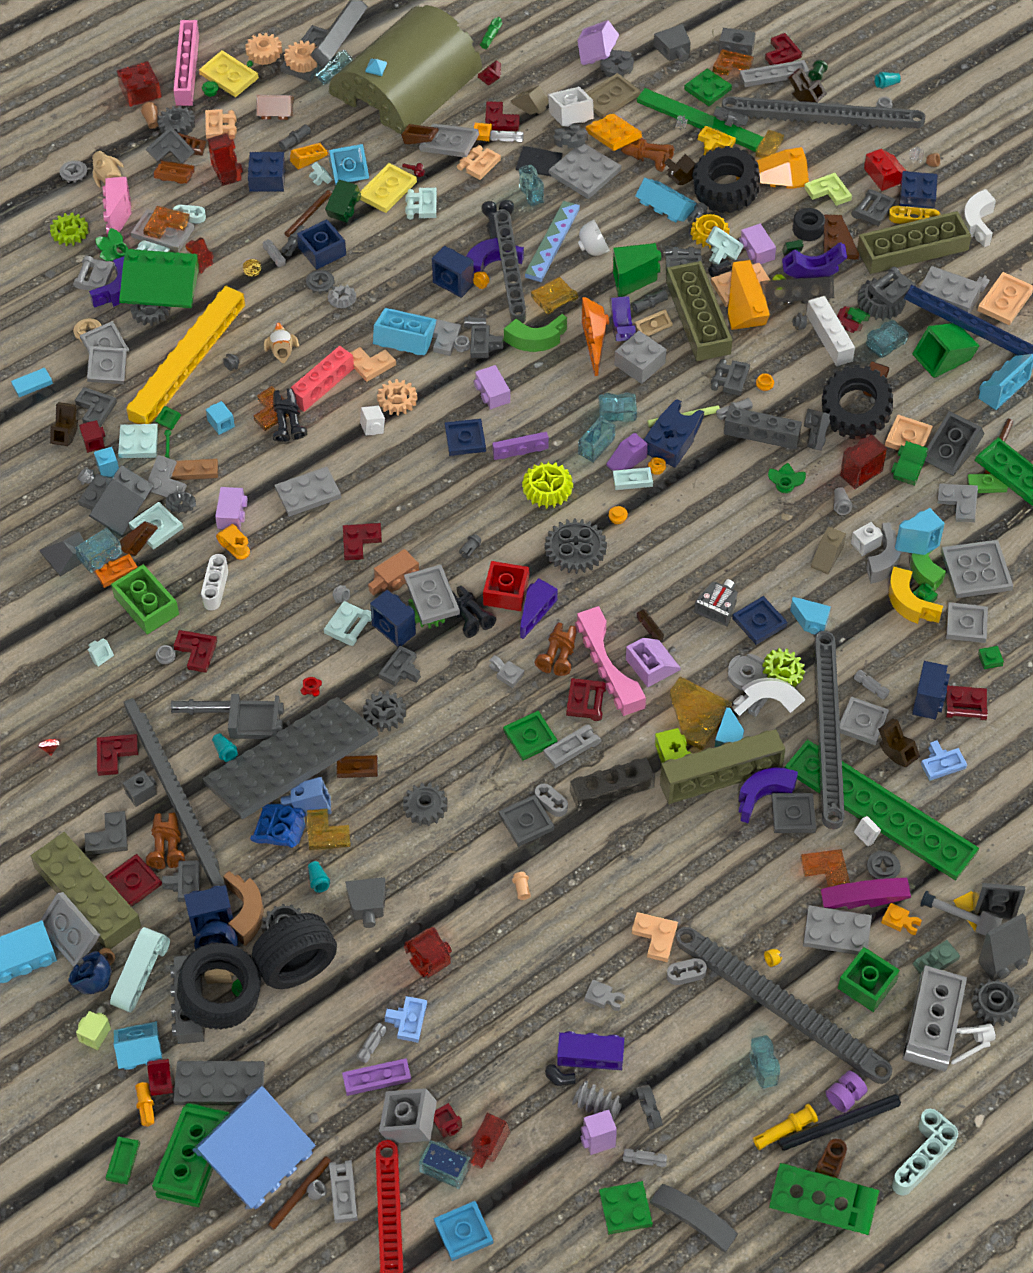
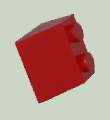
M883 149L866 154L864 170L881 191L901 184L902 172L906 170L894 155Z

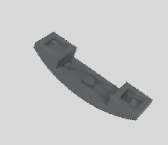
M665 1184L660 1186L650 1200L652 1205L667 1215L673 1214L706 1236V1241L725 1253L738 1235L730 1225L707 1207Z

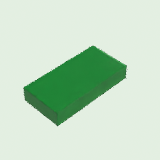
M118 1136L105 1177L106 1181L128 1185L140 1147L139 1140Z

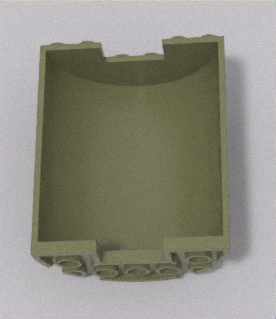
M418 5L408 11L335 74L329 84V94L354 108L357 106L356 98L361 99L380 111V123L398 134H402L409 124L421 125L482 70V62L479 52H475L472 45V38L467 31L463 32L460 29L458 21L439 8L425 5L424 7ZM370 59L387 62L382 76L365 72Z

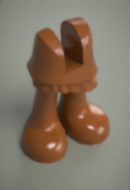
M640 138L623 146L621 151L637 160L651 159L655 161L656 170L663 172L667 159L670 158L672 160L674 146L670 144H650L646 142V139Z
M558 622L548 639L550 645L547 653L540 654L535 659L534 663L538 669L545 673H550L559 648L561 651L554 664L553 672L557 676H565L570 673L571 664L567 659L568 655H572L575 648L576 626L570 625L566 633L562 632L563 623Z
M170 812L168 822H163L161 813L155 814L151 829L152 836L155 838V849L146 856V864L155 869L165 868L164 840L168 841L167 865L170 868L178 867V861H185V855L182 851L178 850L177 845L181 841L177 815L175 812Z

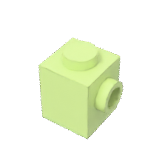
M89 1011L87 1016L80 1020L78 1030L76 1031L79 1042L98 1050L111 1030L108 1018L102 1013L95 1014Z

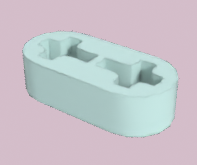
M177 205L172 210L174 218L190 223L199 224L206 219L205 209L200 206Z

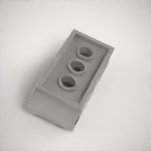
M924 966L923 972L919 976L902 1060L946 1072L952 1054L967 977Z

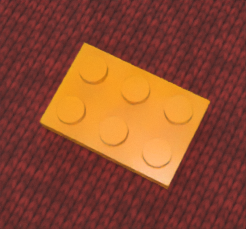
M614 113L585 126L589 135L613 151L642 138L640 130Z

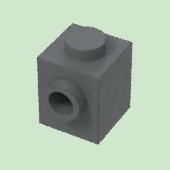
M144 770L123 782L125 794L135 807L157 795L155 786H157L156 781L151 775L148 776Z

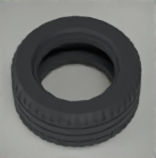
M301 913L283 919L267 929L255 942L252 949V958L256 962L260 975L267 986L274 989H288L309 981L327 968L336 955L337 942L322 917L313 913Z
M210 943L209 945L201 946L188 955L180 968L177 983L179 1005L184 1014H187L186 1016L191 1021H195L194 1023L199 1024V1026L209 1029L214 1028V1030H223V1028L228 1029L229 1027L237 1026L249 1018L258 1003L261 988L260 971L250 954H247L246 951H243L238 946L230 945L229 943ZM208 970H227L234 974L241 982L242 992L230 1002L214 1003L201 996L195 982L200 975Z

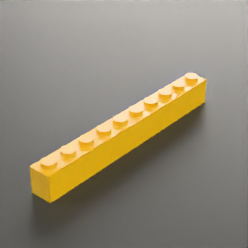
M227 286L218 292L214 301L198 317L193 327L188 329L185 337L168 354L164 363L159 365L157 371L148 379L143 389H140L134 400L129 402L126 408L129 421L136 424H151L163 407L166 406L245 307L244 293Z

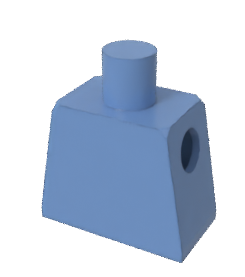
M322 777L304 781L291 789V795L281 796V805L301 808L305 816L331 814V797Z

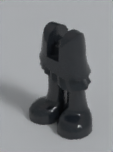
M504 200L500 202L499 210H507L511 215L514 210V203L510 200ZM486 201L482 204L481 210L489 219L486 226L490 239L497 238L494 220L497 205L493 201Z
M287 388V399L283 400L280 390H275L273 393V411L277 413L278 430L273 432V440L277 442L290 440L286 414L289 415L291 438L293 440L304 438L308 433L307 429L299 424L298 416L301 413L293 389Z
M460 585L456 588L460 597L458 598L452 591L460 610V614L456 615V617H462L465 622L462 628L465 637H474L478 633L480 626L483 630H488L495 625V615L483 610L475 602L476 599L472 592H469ZM471 609L472 612L476 615V617L473 616L468 610Z

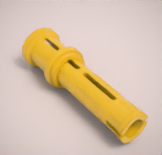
M810 1104L805 1105V1108L795 1114L790 1113L787 1117L788 1119L753 1137L752 1140L756 1148L761 1150L793 1131H801L802 1127L811 1122H818V1117Z

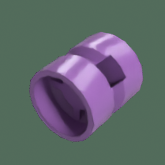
M847 1071L839 1078V1083H834L826 1090V1097L829 1102L843 1113L847 1112L855 1104L854 1100H860L868 1091L864 1081L852 1071Z

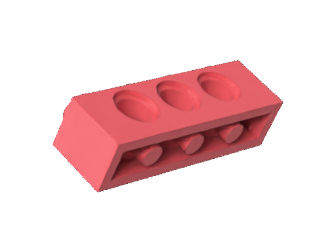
M338 346L291 387L295 393L297 404L303 412L354 369L353 354Z

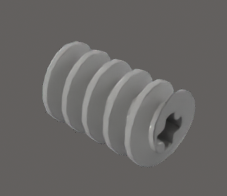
M588 1081L580 1085L572 1105L578 1102V1108L580 1109L586 1105V1111L591 1112L594 1109V1114L609 1110L613 1121H615L622 1106L619 1103L620 1096L617 1095L612 1100V1092H609L606 1096L603 1095V1088L595 1092V1084L590 1089L587 1088Z

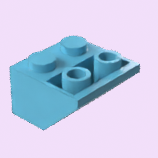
M931 508L918 512L915 517L904 520L899 525L895 549L901 552L921 555L931 552L940 546L945 523Z

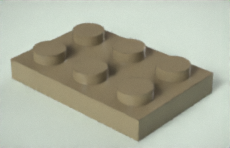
M616 73L586 92V94L593 100V112L602 119L640 95V90Z

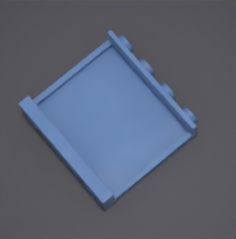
M260 1086L214 1128L193 1151L210 1164L246 1204L245 1209L248 1210L253 1207L254 1209L260 1207L265 1201L263 1197L269 1191L270 1193L276 1191L281 1186L279 1181L284 1176L287 1178L297 1170L295 1165L301 1160L303 1162L306 1161L313 1154L311 1150L316 1145L266 1089Z

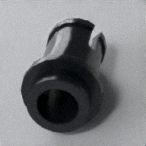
M726 260L720 264L711 265L708 269L709 275L715 277L731 271L732 266L727 267L731 265L730 261Z

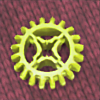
M548 461L547 464L540 462L539 466L534 464L533 469L528 468L527 473L523 477L522 487L524 495H526L527 500H531L532 505L538 503L539 508L545 505L547 509L549 505L555 508L556 504L562 505L563 501H567L568 496L572 494L573 483L568 469L564 470L563 465L558 467L556 462L551 465Z

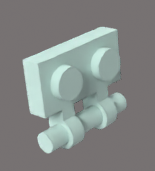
M419 188V193H414V190L409 189L405 196L407 203L405 213L407 218L413 219L415 213H419V218H436L437 189Z

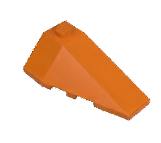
M584 297L582 298V326L594 376H598L609 317L608 314L604 313L602 306Z

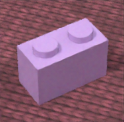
M761 224L741 230L739 242L744 245L743 248L747 251L748 258L754 264H763L775 260L776 246Z
M496 365L475 372L476 380H474V386L477 391L480 390L484 404L487 403L489 408L493 409L510 403V389Z
M220 487L215 517L217 529H225L229 525L234 524L240 530L241 522L245 521V511H243V508L247 507V496H244L243 488Z
M609 1110L584 1117L583 1126L581 1127L582 1136L580 1137L584 1149L588 1148L590 1155L616 1147L617 1129Z

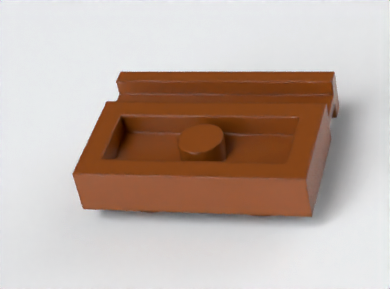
M162 160L161 164L154 171V178L162 181L187 184L192 177V173L195 172V166Z

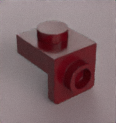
M496 60L478 74V78L490 86L501 77V63Z
M844 306L841 308L837 318L845 326L844 329L852 333L861 331L863 324L847 318L850 307Z
M169 1059L148 1061L150 1095L173 1093Z
M449 1103L435 1110L433 1123L443 1138L448 1135L453 1136L460 1131L462 1119L455 1114Z

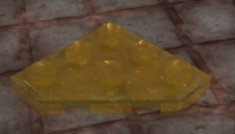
M682 677L678 678L670 690V698L682 735L684 734L687 743L703 750L722 722L726 708L732 707V702Z

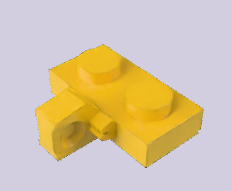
M708 126L702 129L697 139L704 143L703 155H706V152L710 150L714 151L717 147L725 148V146H730L732 148L736 143V138Z

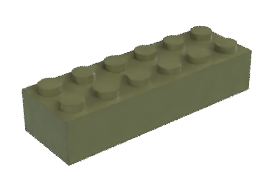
M955 211L860 234L857 250L869 273L873 274L889 270L893 266L898 268L969 250L971 234L959 212Z
M698 261L667 267L666 283L696 361L731 355L733 340L702 262Z
M775 729L763 731L759 735L752 737L746 736L735 742H726L722 746L715 748H706L702 752L695 754L689 753L675 760L669 759L661 763L660 786L668 804L738 784L764 769L783 768L785 747Z
M65 831L30 855L34 868L56 893L64 892L100 934L98 941L104 948L112 949L142 927L139 915Z

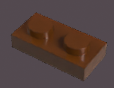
M377 755L345 756L337 761V778L378 777Z

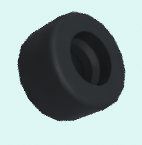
M814 208L799 210L794 215L792 229L794 235L798 239L808 242L819 239L824 232L825 217L819 210Z

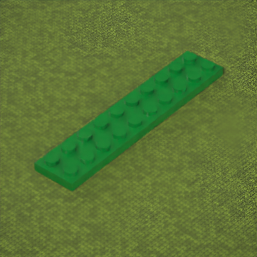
M807 739L784 768L797 771V780L820 794L819 749L816 744ZM842 761L844 810L860 820L868 816L881 829L880 833L956 881L976 856L979 847Z

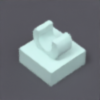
M315 162L311 166L314 171L310 173L309 177L314 180L313 182L317 186L322 181L329 184L333 180L326 169L319 163Z
M104 638L98 642L94 640L88 645L90 648L87 650L94 664L98 667L114 656L108 642Z

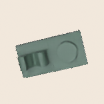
M946 940L917 958L912 965L920 974L923 972L925 965L943 970L959 960L960 955L949 941Z

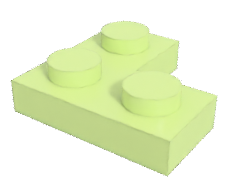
M836 173L807 182L804 186L812 200L828 194L837 206L852 199L851 193Z

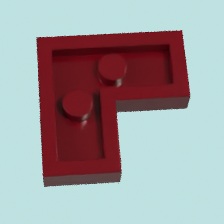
M786 33L772 37L770 43L776 50L765 54V60L770 66L793 62L802 58V52Z
M486 101L485 124H492L493 131H519V114H503V102Z
M381 523L343 525L344 560L364 559L363 544L382 543Z
M179 630L173 645L174 650L191 653L187 663L188 670L207 673L217 644V636Z
M137 734L97 737L98 776L119 774L118 757L138 755Z

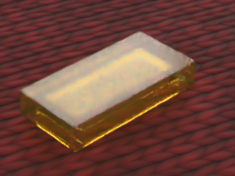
M768 130L756 151V157L764 158L775 154L784 140V134Z

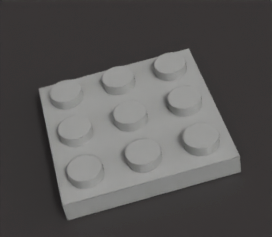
M584 144L571 150L549 169V174L589 199L621 171V165Z
M998 540L942 547L941 554L955 598L1013 590V583Z

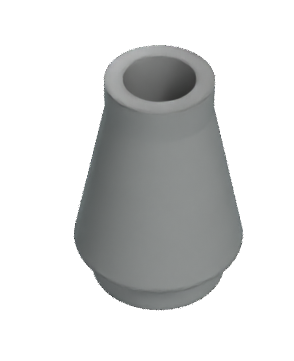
M839 487L834 490V510L839 515H846L850 513L853 505L845 489Z

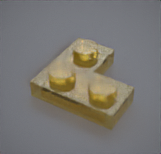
M328 809L307 810L309 850L351 847L349 825L329 826Z

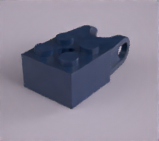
M678 399L673 401L660 415L643 439L647 443V455L653 458H662L666 464L674 468L677 467L693 444L704 418V411L700 409L689 416L681 414L679 411L682 407V401Z

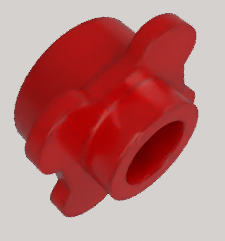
M315 677L305 678L303 680V688L300 690L301 694L317 697L320 694L319 688L322 686V681Z

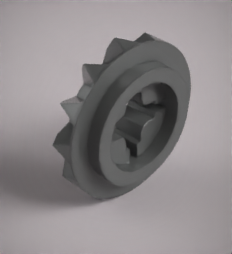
M325 270L314 271L306 278L307 287L313 293L316 291L320 294L322 291L328 293L329 289H333V284L335 283L334 276Z
M175 492L167 496L165 500L166 508L170 509L171 512L176 511L178 514L180 512L187 513V511H193V507L196 506V499L189 493Z
M878 851L869 857L867 869L870 876L872 875L875 879L895 878L899 875L901 866L894 854L887 851ZM882 861L885 867H887L885 872L880 868Z

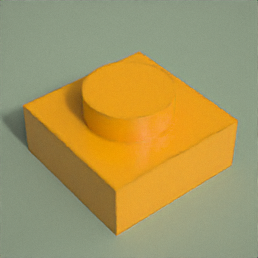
M475 123L474 129L479 131L477 140L489 141L492 124Z

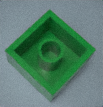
M863 947L840 977L838 989L874 1013L896 984L900 970Z

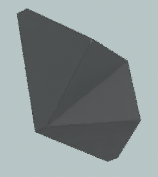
M70 531L39 550L60 577L84 563L81 558L91 553L78 531Z

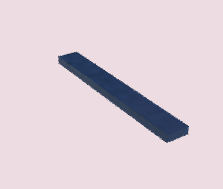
M911 285L904 297L905 300L1018 356L1033 354V344L916 286Z

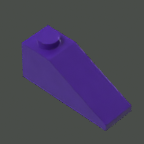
M540 578L534 584L531 583L526 591L527 595L520 625V638L522 639L529 634L558 600V589Z

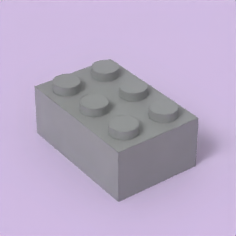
M931 266L920 289L971 314L979 299L982 283Z

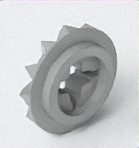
M69 161L60 168V176L63 180H67L68 183L71 181L76 183L77 180L82 181L84 177H87V166L83 162Z
M340 284L339 287L333 286V289L329 290L328 293L329 303L337 308L349 307L356 300L354 288H349L348 284L346 286Z

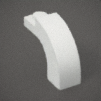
M986 189L976 193L968 200L963 216V221L971 237L974 236L983 247L990 245L992 232L983 223L981 218L993 213L996 202Z
M760 678L742 687L746 695H740L736 698L732 708L740 716L757 700L774 698L780 701L791 713L805 701V698L785 681L776 678Z

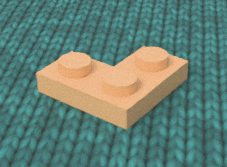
M361 347L350 352L353 354L354 369L366 382L396 365V360L386 349L371 358Z
M637 912L632 934L651 939L647 958L668 962L678 922Z

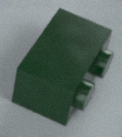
M338 179L325 208L328 217L348 222L349 218L353 216L356 202L358 203L361 198L358 186Z

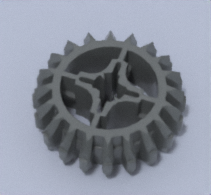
M873 278L871 281L867 280L865 284H862L857 299L860 310L868 313L870 317H875V320L881 318L883 321L885 318L889 320L892 317L897 318V315L902 313L906 305L905 299H902L891 308L868 290V286L873 282L876 283L878 280ZM893 280V281H888V282H887L885 285H883L880 289L883 291V290H884L885 288H887L890 284H892L895 280Z

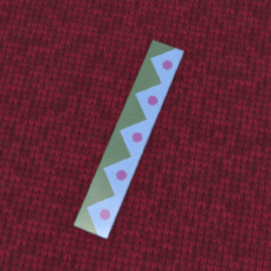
M567 201L562 202L525 272V278L542 282L580 210V205Z

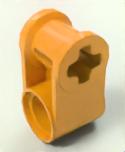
M234 524L229 525L216 534L220 545L226 548L236 559L243 560L250 555L247 537Z

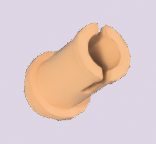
M525 872L515 873L512 881L516 885L517 898L526 900L531 897L527 882L529 877Z

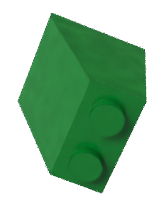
M656 243L613 248L612 272L618 297H624L657 281L658 273L661 271L660 263L658 262L661 261V251L657 250Z
M949 323L928 326L912 355L933 378H936L972 360L980 346L963 328Z

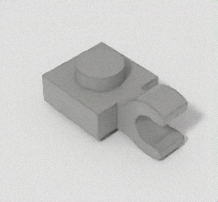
M496 655L489 660L491 662L489 667L498 672L497 679L511 688L524 676V670L510 661L504 664Z

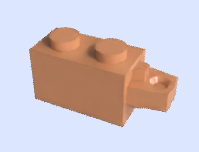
M403 549L374 568L375 577L368 584L369 591L374 596L381 591L389 590L393 592L394 590H399L406 583L404 575L419 571V563L406 549Z

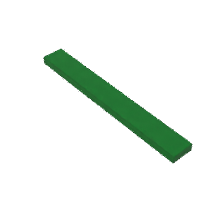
M647 88L637 97V103L699 129L708 126L736 138L735 144L756 152L764 142L763 136L734 124L732 126L725 125L726 121L719 120L712 115Z

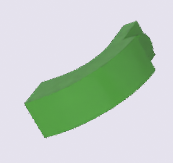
M561 314L550 324L542 328H531L515 319L504 328V341L516 349L528 352H540L551 349L560 344V335H563L567 330V317Z
M931 552L925 555L911 553L910 570L913 571L912 575L915 581L920 586L927 583L935 592L944 582L946 571L932 562L929 557Z

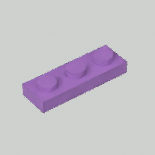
M543 432L492 443L494 460L546 450L549 443L548 434Z
M406 1058L342 1072L347 1096L411 1082Z

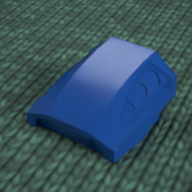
M267 804L262 807L263 810L254 834L251 835V841L289 846L290 848L298 845L305 829L304 811L301 808H292L291 806L281 804Z

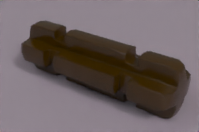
M645 609L638 611L637 618L640 622H643L642 625L647 632L653 635V639L662 641L664 634L658 629L659 627L654 620L648 616Z

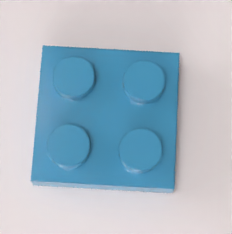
M476 1201L434 1218V1223L451 1261L493 1244L492 1236Z

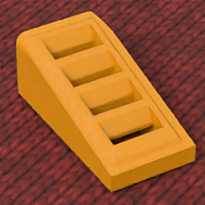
M321 143L293 149L290 154V162L297 169H302L328 156V152Z

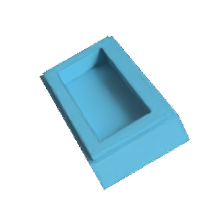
M45 368L11 381L18 397L53 384Z

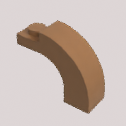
M228 871L223 876L224 883L244 903L240 913L228 925L236 932L237 939L246 946L255 937L262 925L264 916L262 898L257 885L251 878L244 882L239 875H234Z

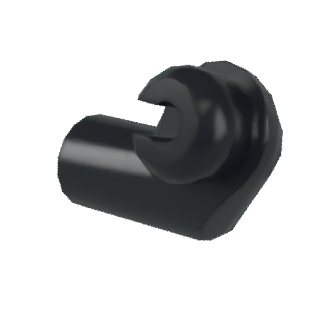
M554 1064L546 1066L545 1075L555 1086L576 1084L575 1073L563 1074Z

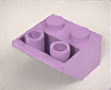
M608 20L582 30L578 38L582 65L593 64L610 56V52L615 46L619 34Z
M642 638L626 646V661L647 688L681 670L680 666L659 640Z

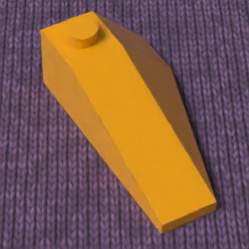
M802 147L785 149L756 160L759 165L760 184H770V187L783 185L786 188L794 189L804 187L805 183L809 182L807 160Z
M751 261L733 262L727 311L731 330L766 325L770 314Z

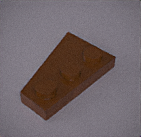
M824 214V253L841 242L845 245L847 259L859 260L860 254L842 215Z

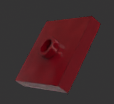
M135 854L105 876L131 907L162 885V881L138 854Z

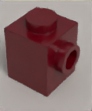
M97 420L79 425L87 453L105 448L103 438L106 437L103 426L99 427Z

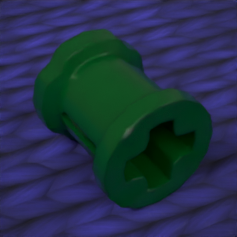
M816 60L813 64V69L809 71V79L811 81H822L823 73L828 69L827 63L822 60Z

